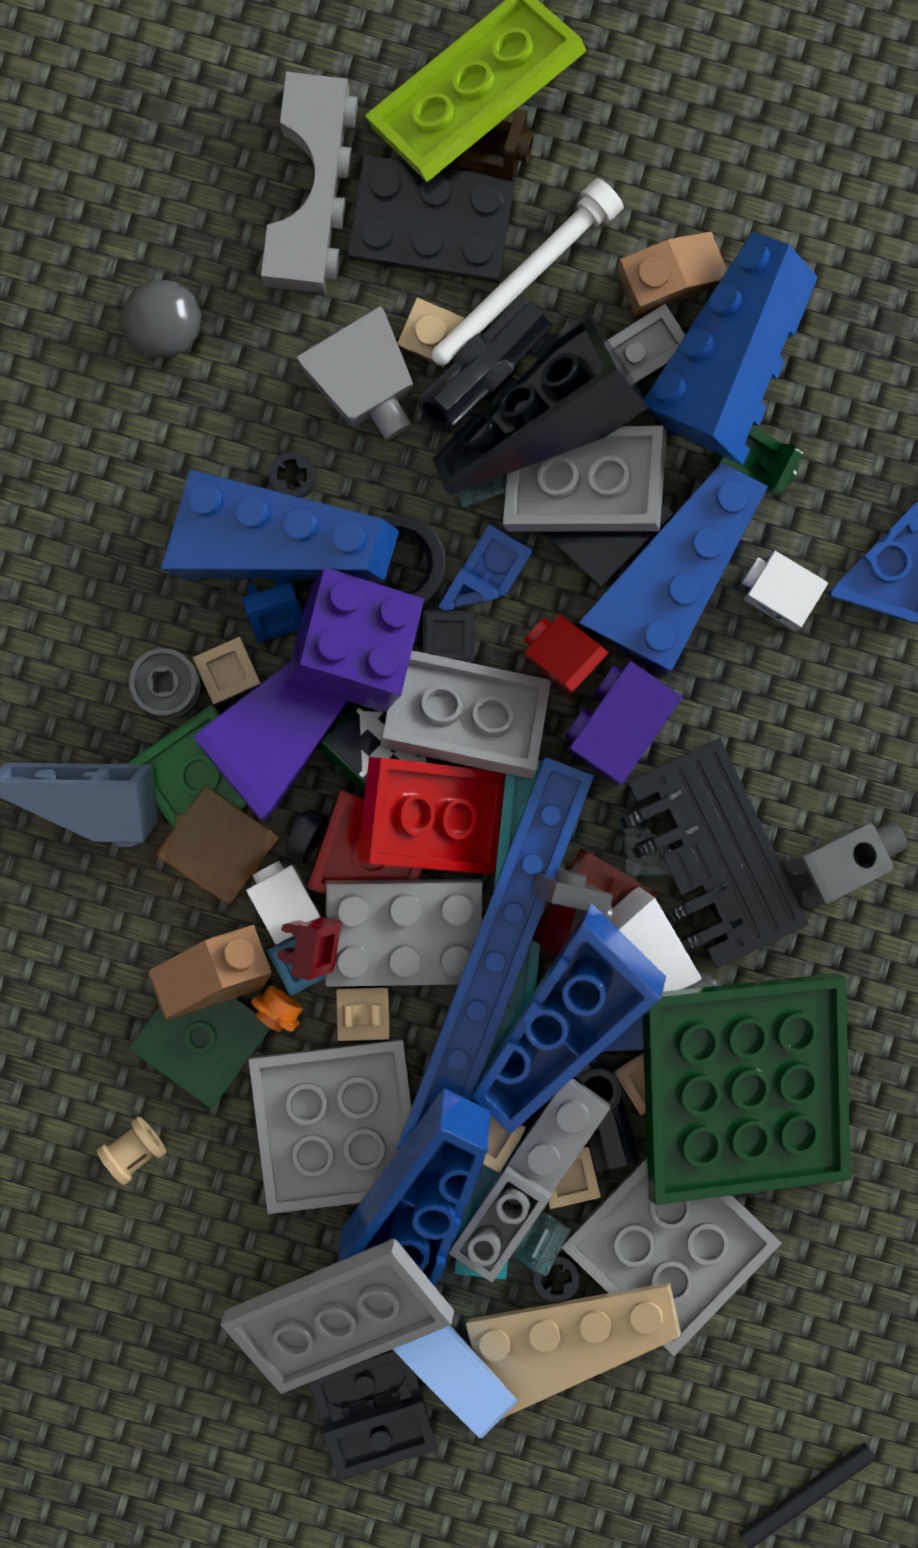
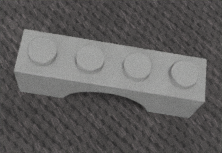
M286 71L280 116L282 134L285 138L301 147L309 156L315 168V179L308 199L298 211L281 221L267 224L261 278L265 287L325 294L327 279L336 280L339 249L331 248L333 228L342 229L345 213V198L337 197L339 178H349L352 152L351 147H343L345 128H355L358 97L349 96L348 79Z

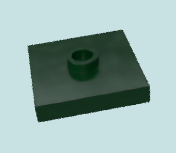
M238 998L167 1021L164 1020L159 1006L128 1049L213 1109L271 1028L256 1017L255 1014L257 1012Z

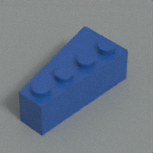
M751 232L644 399L648 406L646 410L672 435L741 465H744L750 450L745 444L752 425L759 426L766 406L762 403V399L770 379H778L784 364L781 352L788 337L795 336L818 278L789 244Z
M190 469L161 569L182 580H200V578H221L223 580L271 578L272 580L316 579L323 568L326 567L367 581H385L399 530L381 518Z

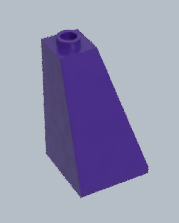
M291 661L193 736L200 749L262 824L275 812L318 749L321 741L327 736L349 703L342 699L286 683Z

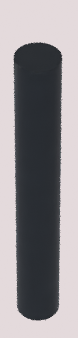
M863 1442L738 1531L749 1548L755 1547L877 1460L867 1444Z

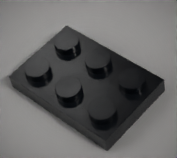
M364 155L348 249V260L499 284L515 179L509 180L483 173L444 168L426 182L406 161Z

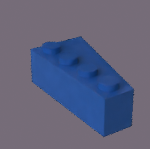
M721 463L577 625V628L668 675L674 668L768 486Z
M592 903L585 911L484 1070L473 1095V1099L480 1106L490 1110V1115L509 1134L515 1131L661 999L666 976Z
M444 1088L342 1227L337 1262L395 1238L436 1287L444 1271L446 1257L452 1241H455L460 1228L463 1211L466 1204L469 1203L488 1152L490 1110Z

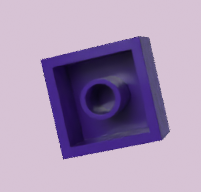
M324 567L309 589L286 683L385 713L402 694L424 598Z
M631 661L623 670L616 666L610 669L594 692V695L601 699L594 712L591 714L586 709H583L564 736L572 742L566 753L616 787L624 783L682 699L681 695Z

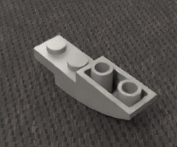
M573 1078L554 1094L543 1111L539 1112L510 1155L500 1174L497 1175L448 1254L493 1283L549 1202L556 1186L610 1110L611 1103Z

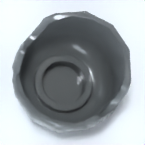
M155 280L144 283L132 291L122 307L119 326L126 345L143 358L151 360L154 358L175 357L181 354L182 351H185L198 337L202 315L196 297L187 287L170 280Z

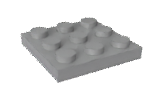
M404 1039L249 1058L267 1214L361 1203L398 1152L396 1147L412 1107Z
M646 1155L563 1241L561 1248L608 1293L670 1282L681 1335L678 1339L663 1346L675 1356L782 1243L733 1195L655 1205L648 1199Z

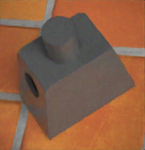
M895 821L878 829L870 822L847 829L780 861V864L801 908L806 909L827 905L893 871V863L890 857L906 850L908 843L903 830Z

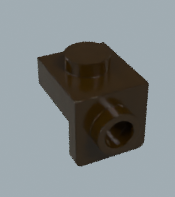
M517 109L512 123L501 121L454 160V166L513 180L519 161L528 162L533 146L534 132L527 130L528 111Z

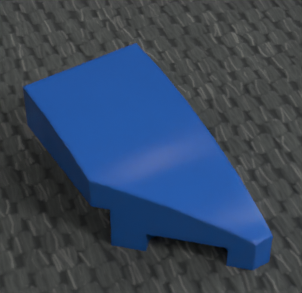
M491 522L438 607L446 611L455 607L493 600L499 596L506 595L535 549Z

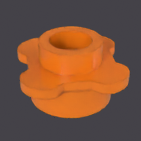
M270 985L264 994L259 993L251 1001L252 1005L258 1009L255 1014L256 1017L274 1031L281 1032L284 1028L293 1032L300 1024L297 1017L303 1010L302 1006L286 992L275 986Z

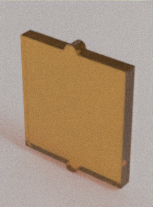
M204 785L185 813L175 816L176 825L157 849L155 855L229 905L249 877L259 872L257 866L279 837L210 787Z

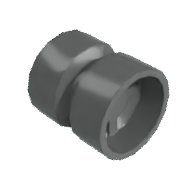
M157 648L147 651L135 661L130 671L129 688L132 698L142 709L160 718L176 719L186 716L197 707L203 694L204 682L197 666L185 655L173 649Z

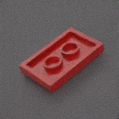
M369 756L357 862L495 874L506 774L484 769Z

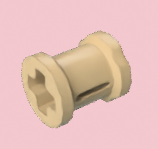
M136 1117L131 1122L132 1128L111 1145L104 1144L97 1149L102 1163L122 1185L128 1183L132 1179L131 1174L154 1156L161 1158L166 1154L165 1146L160 1138L141 1117Z

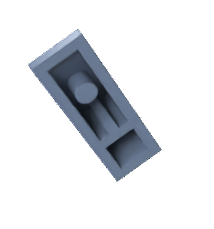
M4 763L0 767V798L93 842H112L117 847L135 846L145 841L159 821L152 764Z

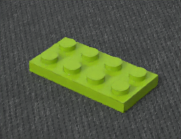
M505 0L368 112L365 117L371 128L428 182L586 52V48L581 37L540 1Z

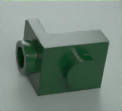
M752 425L745 442L750 450L744 465L716 453L713 454L709 463L715 467L724 463L768 486L765 491L766 494L781 495L797 474V464L803 454V450L796 445L780 443Z

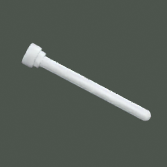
M595 178L580 193L582 199L577 203L578 210L433 349L432 359L436 364H448L474 336L491 323L592 224L599 226L602 222L609 223L623 210L624 205L620 197L606 182Z

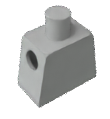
M381 306L297 356L299 366L304 374L352 428L372 418L387 441L403 433L412 425L398 401L414 391L413 382L387 316Z

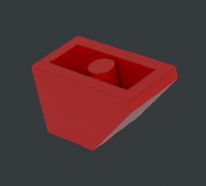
M561 615L552 623L544 617L523 639L530 646L524 652L523 657L548 680H551V683L567 698L608 654L601 645Z

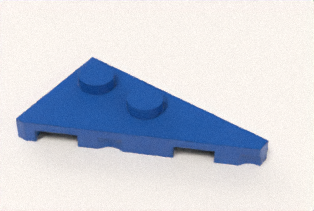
M918 500L830 590L828 598L918 626Z

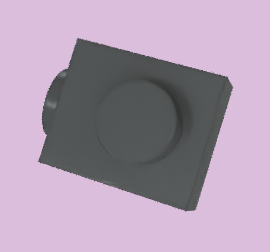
M559 868L556 870L555 877L536 873L531 894L553 904L576 908L570 933L573 932L591 903L610 922L612 919L611 901L613 894L586 884L588 876Z

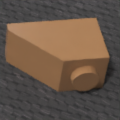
M705 232L667 239L623 257L619 261L616 273L635 319L651 313L663 304L669 306L717 286L726 273L727 268L712 233Z
M254 925L204 940L150 969L148 976L164 1020L167 1021L262 990L272 972Z

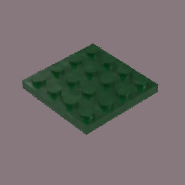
M834 973L663 991L661 999L642 1015L648 1199L655 1205L851 1180L846 977Z

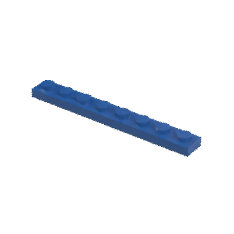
M544 757L396 1150L401 1148L444 1088L471 1101L546 904V900L531 894L535 875L538 873L555 877L556 870L560 867L594 775Z

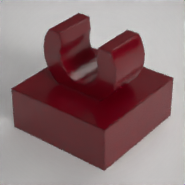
M321 917L308 922L296 920L283 924L281 931L293 934L296 937L295 949L288 947L279 950L277 957L285 963H293L292 976L308 981L334 972L342 922Z

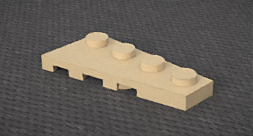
M670 1282L470 1318L466 1322L472 1350L518 1400L502 1418L678 1339L681 1335Z

